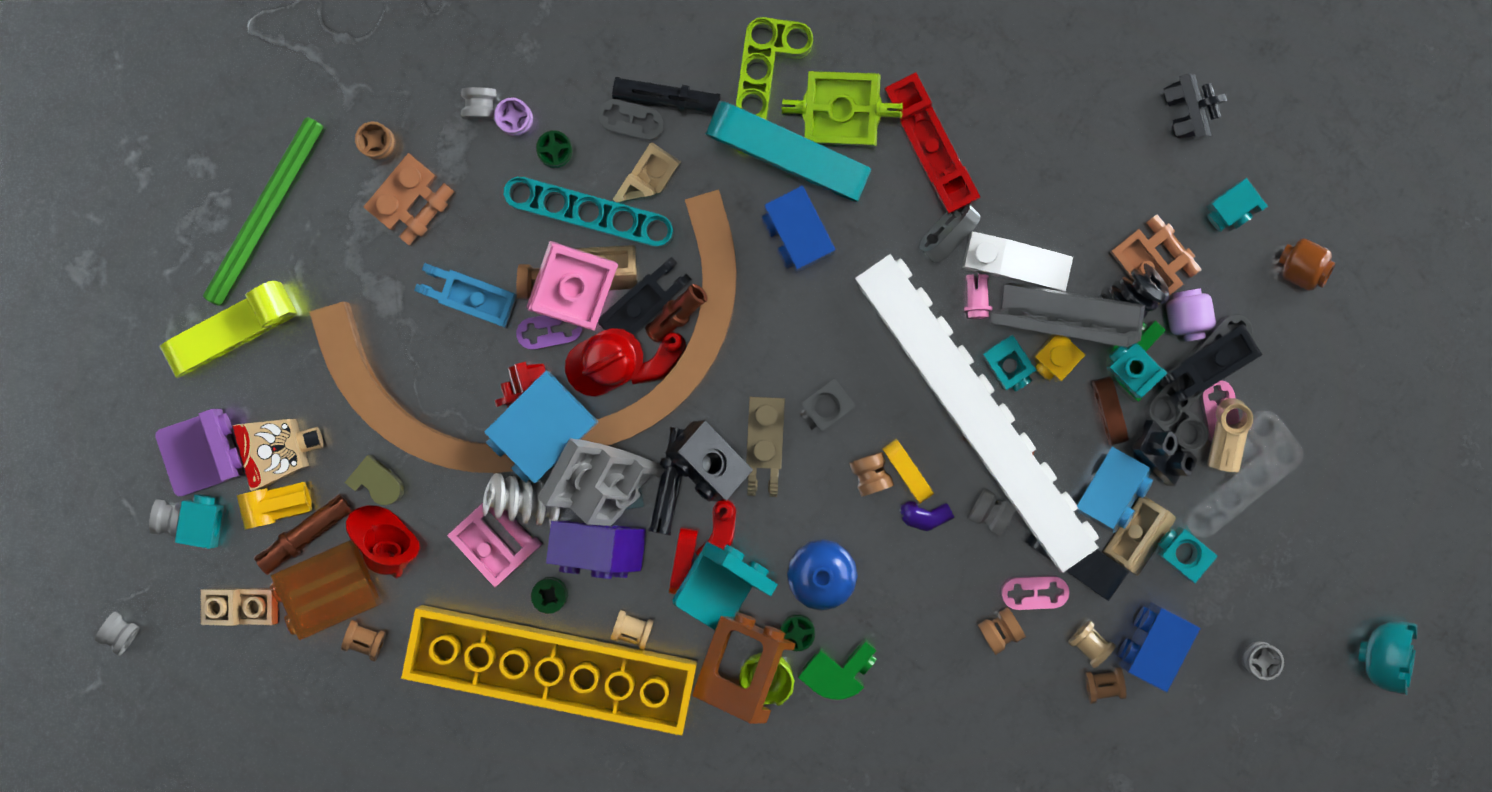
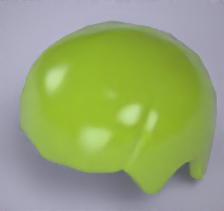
M762 653L754 654L745 660L740 670V686L744 688L750 686ZM782 656L764 705L775 704L780 706L793 693L794 676L790 664Z

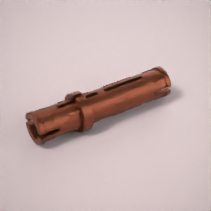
M339 493L329 503L318 509L294 529L278 535V540L254 556V560L266 575L270 574L284 561L300 555L301 549L353 512V509Z

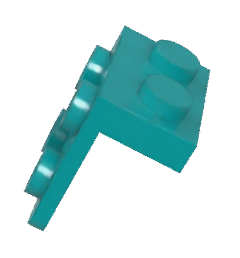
M706 542L673 597V604L703 624L716 630L720 616L735 617L752 587L771 597L778 584L766 577L769 573L768 569L752 560L747 565L742 561L745 555L730 545L726 544L725 548L721 549Z

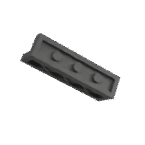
M1007 283L1004 286L1002 309L992 312L991 323L1129 347L1141 341L1145 305Z

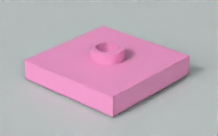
M549 241L526 308L529 311L595 331L618 264L615 261Z

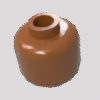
M1305 238L1300 239L1295 246L1287 244L1279 259V263L1284 265L1282 270L1283 278L1308 291L1314 290L1317 286L1323 288L1336 264L1331 261L1332 253L1329 249Z

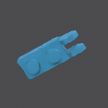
M424 263L422 271L433 277L444 278L446 282L442 293L424 284H416L415 292L439 300L438 303L506 328L517 299V294L456 271L450 270L448 272Z

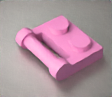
M482 503L447 536L494 587H497L543 544L536 536L532 538L516 519L509 521L508 511L504 510L497 521L522 547L517 554H514L482 519L484 517ZM490 507L488 513L490 512L495 517L494 508Z

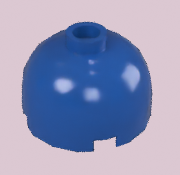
M824 539L810 541L799 548L790 559L787 570L789 589L796 600L807 608L820 611L835 609L845 603L855 590L858 577L855 561L848 550L837 542Z

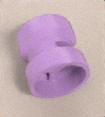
M507 98L502 100L495 109L494 116L497 126L507 135L520 137L531 129L533 115L530 108L522 100Z

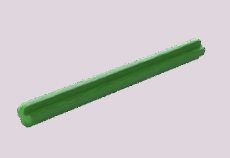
M306 117L303 120L205 290L203 297L214 305H221L321 133L323 126L310 117Z

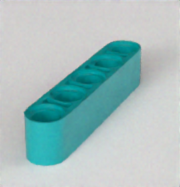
M723 101L718 102L705 133L706 136L854 202L859 201L872 170L862 163Z
M517 176L511 178L504 187L503 195L506 202L511 207L522 212L652 248L666 247L674 237V229L671 222L660 214L526 177ZM519 185H527L530 189V197L523 203H516L512 197L513 190ZM560 194L565 201L563 209L556 213L549 212L546 207L548 198L551 195ZM589 203L597 205L599 209L598 217L592 222L583 221L580 217L582 207ZM621 213H628L633 218L632 227L624 232L616 230L614 226L616 216ZM656 222L664 223L668 229L666 237L660 241H653L648 236L649 227Z

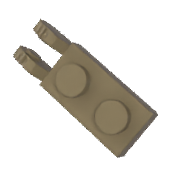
M749 397L746 463L753 471L748 475L747 496H755V492H757V468L771 469L770 480L768 481L769 497H777L779 469L782 467L785 398Z

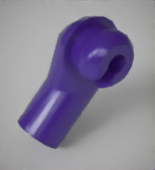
M908 501L900 508L904 523L907 526L922 531H930L955 518L947 502L931 511L919 508L915 501Z

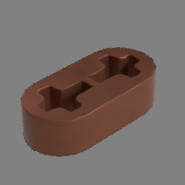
M1109 376L1094 380L1092 382L1093 390L1109 444L1112 446L1127 442L1129 440L1128 432L1112 378Z

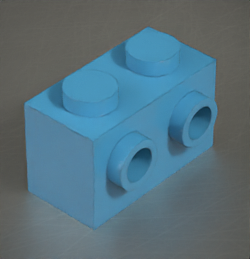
M1112 447L1077 505L1078 513L1115 534L1119 527L1125 529L1135 513V510L1131 507L1137 496L1144 498L1153 483V479L1149 478L1151 475L1150 467Z

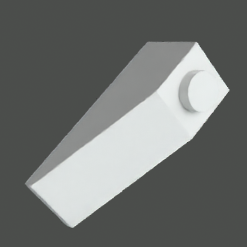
M972 231L968 237L962 269L1065 292L1073 257Z

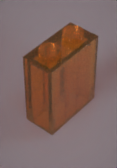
M352 540L270 575L273 583H270L272 594L278 603H283L288 614L284 616L286 626L292 635H297L299 640L383 603L362 554Z

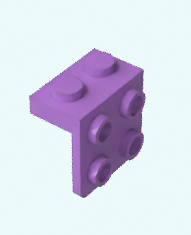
M210 409L198 413L199 416L159 429L156 432L155 437L173 491L177 496H185L244 476L242 471L244 466L239 449L234 447L230 435L233 433L232 425L227 414H223L222 409Z

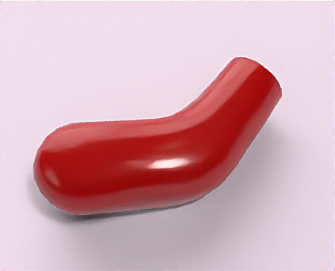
M675 332L666 334L654 357L644 362L638 374L631 379L632 384L663 380L674 368L685 351L686 342L684 337Z
M729 500L718 501L715 503L712 512V534L706 542L724 549L726 544L731 546L734 539L736 508ZM706 542L695 551L697 556H699Z

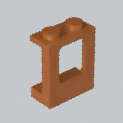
M736 613L735 617L720 616L692 696L750 724L767 723L771 710L763 706L783 650H794L796 643L785 639V632L777 628L765 626L763 629L754 625L756 619L748 615ZM735 630L763 644L760 660L748 688L724 679L718 673L729 638Z

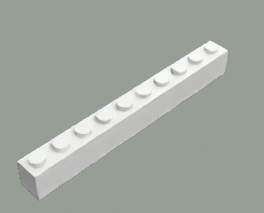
M889 254L856 277V284L1059 572H1065L1099 548L1094 542L1099 539L1097 533L1087 520L1081 523L1074 514V511L1078 509L1077 505L1066 491L1060 494L1052 483L1057 480V477L1046 462L1039 464L1032 452L1036 448L1025 432L1018 435L1011 423L1015 421V418L1004 403L998 406L990 394L995 391L984 374L977 377L970 367L974 360L965 347L961 345L957 348L949 337L953 334L951 327L942 316L937 319L928 308L933 303L922 287L917 290L913 287L908 279L912 276V273L901 258L895 261L892 255Z

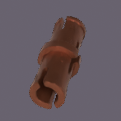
M692 284L676 300H669L663 306V312L646 325L645 330L649 338L660 343L666 334L671 333L677 327H683L689 321V316L707 301L705 291L700 286ZM682 308L680 312H678L674 317H672L677 311H679Z

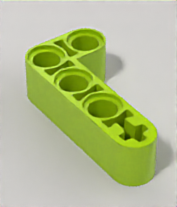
M766 17L756 18L750 22L745 35L736 99L737 107L742 109L743 102L746 99L757 98L763 106L761 111L755 115L767 120L775 58L801 59L811 52L813 33L806 24ZM758 28H766L771 32L772 38L766 44H758L752 38L753 32ZM802 33L806 36L807 44L801 49L791 48L787 42L791 34ZM759 62L765 65L768 71L764 78L755 80L748 75L747 70L751 64ZM733 148L739 157L745 159L753 158Z

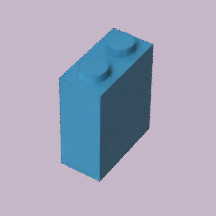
M545 371L484 433L489 437L486 441L487 445L500 457L506 454L515 463L511 469L524 482L527 483L531 479L534 483H538L555 466L569 439L581 440L599 421L549 371Z

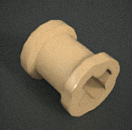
M620 610L611 639L615 641L621 639L636 644L640 650L644 651L654 620L643 621L628 616L625 611Z
M1091 621L1081 626L1068 641L1072 647L1077 646L1091 660L1090 665L1093 668L1104 662L1116 648L1113 642L1108 643L1094 629V624Z

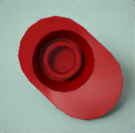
M611 328L601 331L570 350L565 360V373L568 382L576 391L583 395L596 397L608 393L630 381L638 374L643 364L641 344L633 334L624 329Z
M372 505L359 507L351 512L346 520L347 534L362 552L367 567L375 573L392 575L397 579L402 575L403 569L406 568L410 561L416 558L420 551L419 541L415 535L409 531L394 513L386 508Z

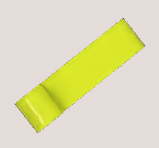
M278 281L266 282L246 293V299L162 343L159 347L175 377L179 378L294 318L298 313L282 283Z

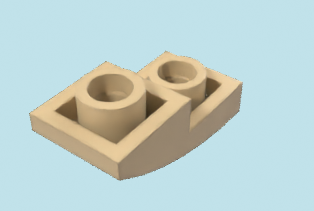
M201 589V625L278 624V589Z

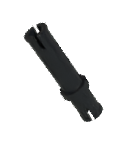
M615 77L612 91V99L678 109V113L683 114L686 113V110L714 114L721 97L719 93L713 94L691 90L689 85H682L679 88L651 82L622 79L620 77ZM634 90H641V91L659 93V94H662L663 96H662V97H658V96H652V95H645V94L634 93ZM670 96L699 100V103L671 99Z
M670 427L667 449L684 429ZM665 454V458H661L660 465H663L665 470L660 478L651 525L648 531L671 536V527L682 475L673 469L670 464L672 460Z

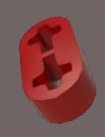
M680 528L669 594H676L692 567L698 530Z

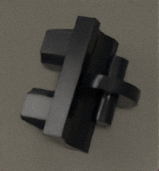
M1189 73L1179 76L1180 81L1164 88L1169 107L1186 102L1190 114L1173 120L1176 137L1190 138L1196 136L1198 139L1212 136L1205 108H1208L1211 120L1221 118L1218 104L1227 101L1226 94L1215 96L1213 85L1209 83L1202 86L1205 99H1202L1196 74L1191 75Z
M1155 420L1145 421L1143 435L1135 441L1132 448L1134 451L1133 457L1150 467L1167 486H1175L1180 476L1191 475L1197 463V458L1190 451H1183L1178 446V438L1171 431H1163Z

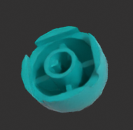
M1394 621L1380 624L1372 631L1369 641H1361L1359 662H1365L1367 676L1380 689L1407 695V687L1409 688L1416 653L1414 645L1411 644L1412 639L1417 640V624Z

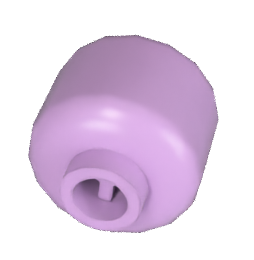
M1201 288L1173 293V299L1169 300L1166 304L1170 331L1174 335H1184L1185 342L1206 338L1205 331L1211 330L1216 325L1212 298L1209 294L1202 293Z

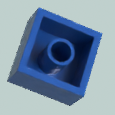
M803 185L764 205L766 214L761 216L770 237L778 236L782 246L778 247L777 251L786 269L793 266L795 272L798 273L835 253L836 249Z
M1150 602L1148 608L1144 606L1141 608L1134 621V626L1137 629L1132 639L1126 638L1121 645L1117 657L1121 658L1118 665L1130 674L1168 692L1201 628Z

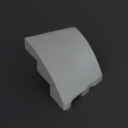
M570 438L543 486L538 499L548 507L570 508L587 525L611 526L623 514L624 510L641 496L638 490L652 475L659 478L665 469L658 463L621 449Z

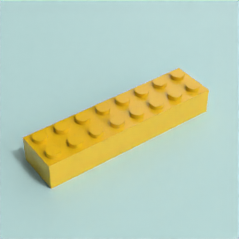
M420 605L415 608L401 679L682 736L698 661Z

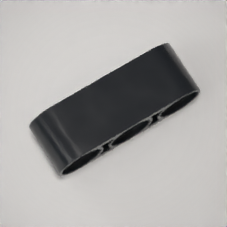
M1031 532L1025 543L1052 561ZM1097 549L1066 570L1067 573L1107 601L1111 599L1129 573Z

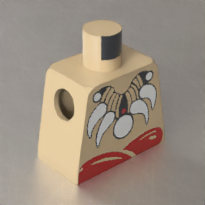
M296 419L233 425L250 491L265 488L307 468L309 462L306 452L324 446L318 427L300 431Z

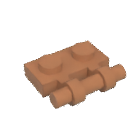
M408 153L364 205V208L392 231L400 221L405 223L407 227L399 238L410 246L418 235L422 237L428 230L426 225L436 213L444 211L448 206L446 201L455 191L445 183L441 185L436 193L428 187L437 176ZM422 196L428 202L414 217L408 211Z
M1156 214L1146 222L1155 233L1147 239L1141 230L1138 229L1111 250L1110 253L1133 282L1134 279L1131 271L1134 268L1145 274L1144 264L1147 263L1152 266L1165 281L1170 296L1184 285L1175 274L1179 269L1183 268L1191 278L1201 268L1193 259L1195 257L1193 252L1189 248L1185 249L1174 236L1175 230L1169 223L1165 224ZM1161 243L1174 257L1169 264L1166 263L1155 249Z

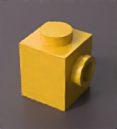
M1052 334L1031 358L1037 363L1034 367L1042 377L1049 382L1052 379L1058 382L1062 381L1086 354L1066 336Z

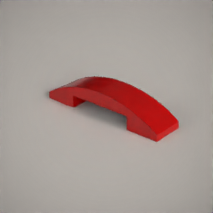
M917 72L885 87L884 90L890 103H903V110L894 111L903 112L902 118H898L947 213L950 214L980 199L981 197L967 169L962 165L932 107V102Z

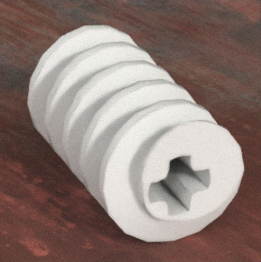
M495 473L491 477L483 497V515L485 517L490 507L494 508L496 519H500L503 511L508 510L509 521H514L517 513L520 512L522 514V522L525 524L528 523L531 515H535L536 526H541L545 517L549 518V525L551 521H558L561 507L545 506L538 499L545 485L543 481L531 485L530 480L526 483L521 479L518 483L515 476H508L504 481L502 474Z

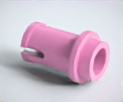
M974 274L966 276L967 307H964V312L968 313V319L989 318V312L992 311L988 299L989 275L978 274V289L977 277Z

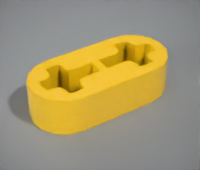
M897 439L882 448L919 504L934 495V492Z

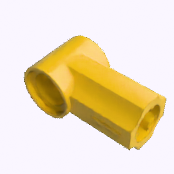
M306 482L272 490L265 488L237 495L245 530L275 523L276 519L292 517L312 511V500Z

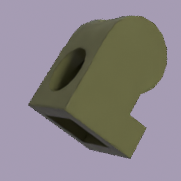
M367 455L344 482L355 492L361 491L363 487H366L373 501L379 505L396 503L404 494L403 481L373 455Z

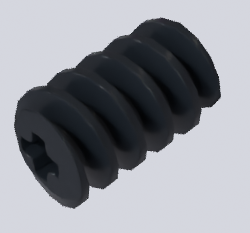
M1146 263L1144 264L1145 274L1136 268L1131 271L1134 282L1127 277L1120 279L1124 290L1119 289L1115 285L1109 288L1112 299L1103 293L1098 298L1145 305V318L1147 311H1154L1158 307V303H1165L1169 299V290L1159 273Z

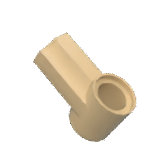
M1228 398L1223 400L1216 409L1217 421L1207 465L1221 471L1239 472L1247 433L1253 424V414L1241 400ZM1234 408L1242 409L1243 416L1238 423L1231 425L1226 423V415L1230 410Z

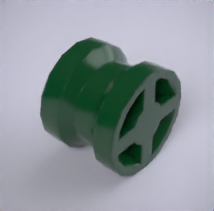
M551 130L539 137L536 144V152L540 161L545 166L558 169L564 167L572 157L573 148L569 138L564 133Z
M556 577L541 579L535 584L531 592V601L534 607L539 612L545 614L559 611L568 599L566 584Z
M793 614L782 622L780 630L785 632L784 638L796 643L792 651L801 652L813 644L815 628L807 616Z

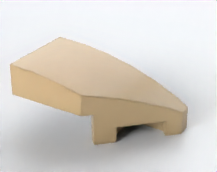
M650 143L613 200L615 202H622L661 193L681 161L654 143Z

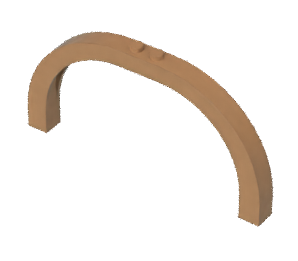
M719 189L685 199L700 252L703 275L702 289L707 295V301L700 306L694 332L684 353L664 380L650 393L619 412L597 419L599 423L581 440L609 446L634 437L653 427L689 398L704 380L716 361L731 323L737 283L735 247ZM340 302L309 312L325 363L338 389L356 413L384 439L415 457L449 469L478 473L513 471L511 467L515 463L506 454L500 457L487 443L462 440L441 433L414 418L390 396L368 362L350 303Z

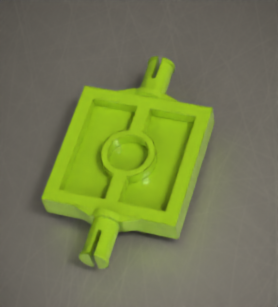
M808 71V87L803 100L783 99V106L795 107H781L782 114H802L805 122V138L818 144L876 146L877 128L881 117L902 118L903 112L889 110H903V103H882L880 97L881 75L878 73Z

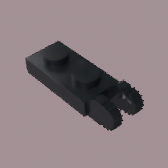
M671 257L651 275L648 273L600 316L598 324L604 330L611 328L624 329L635 335L663 310V306L669 300H672L671 298L692 279L686 273L684 276H680L667 291L660 287L657 281L670 273L677 264Z
M1241 324L1181 361V365L1169 371L1159 383L1161 386L1169 385L1184 373H1187L1193 384L1178 390L1169 398L1174 406L1196 392L1202 393L1257 359L1262 353L1244 324Z

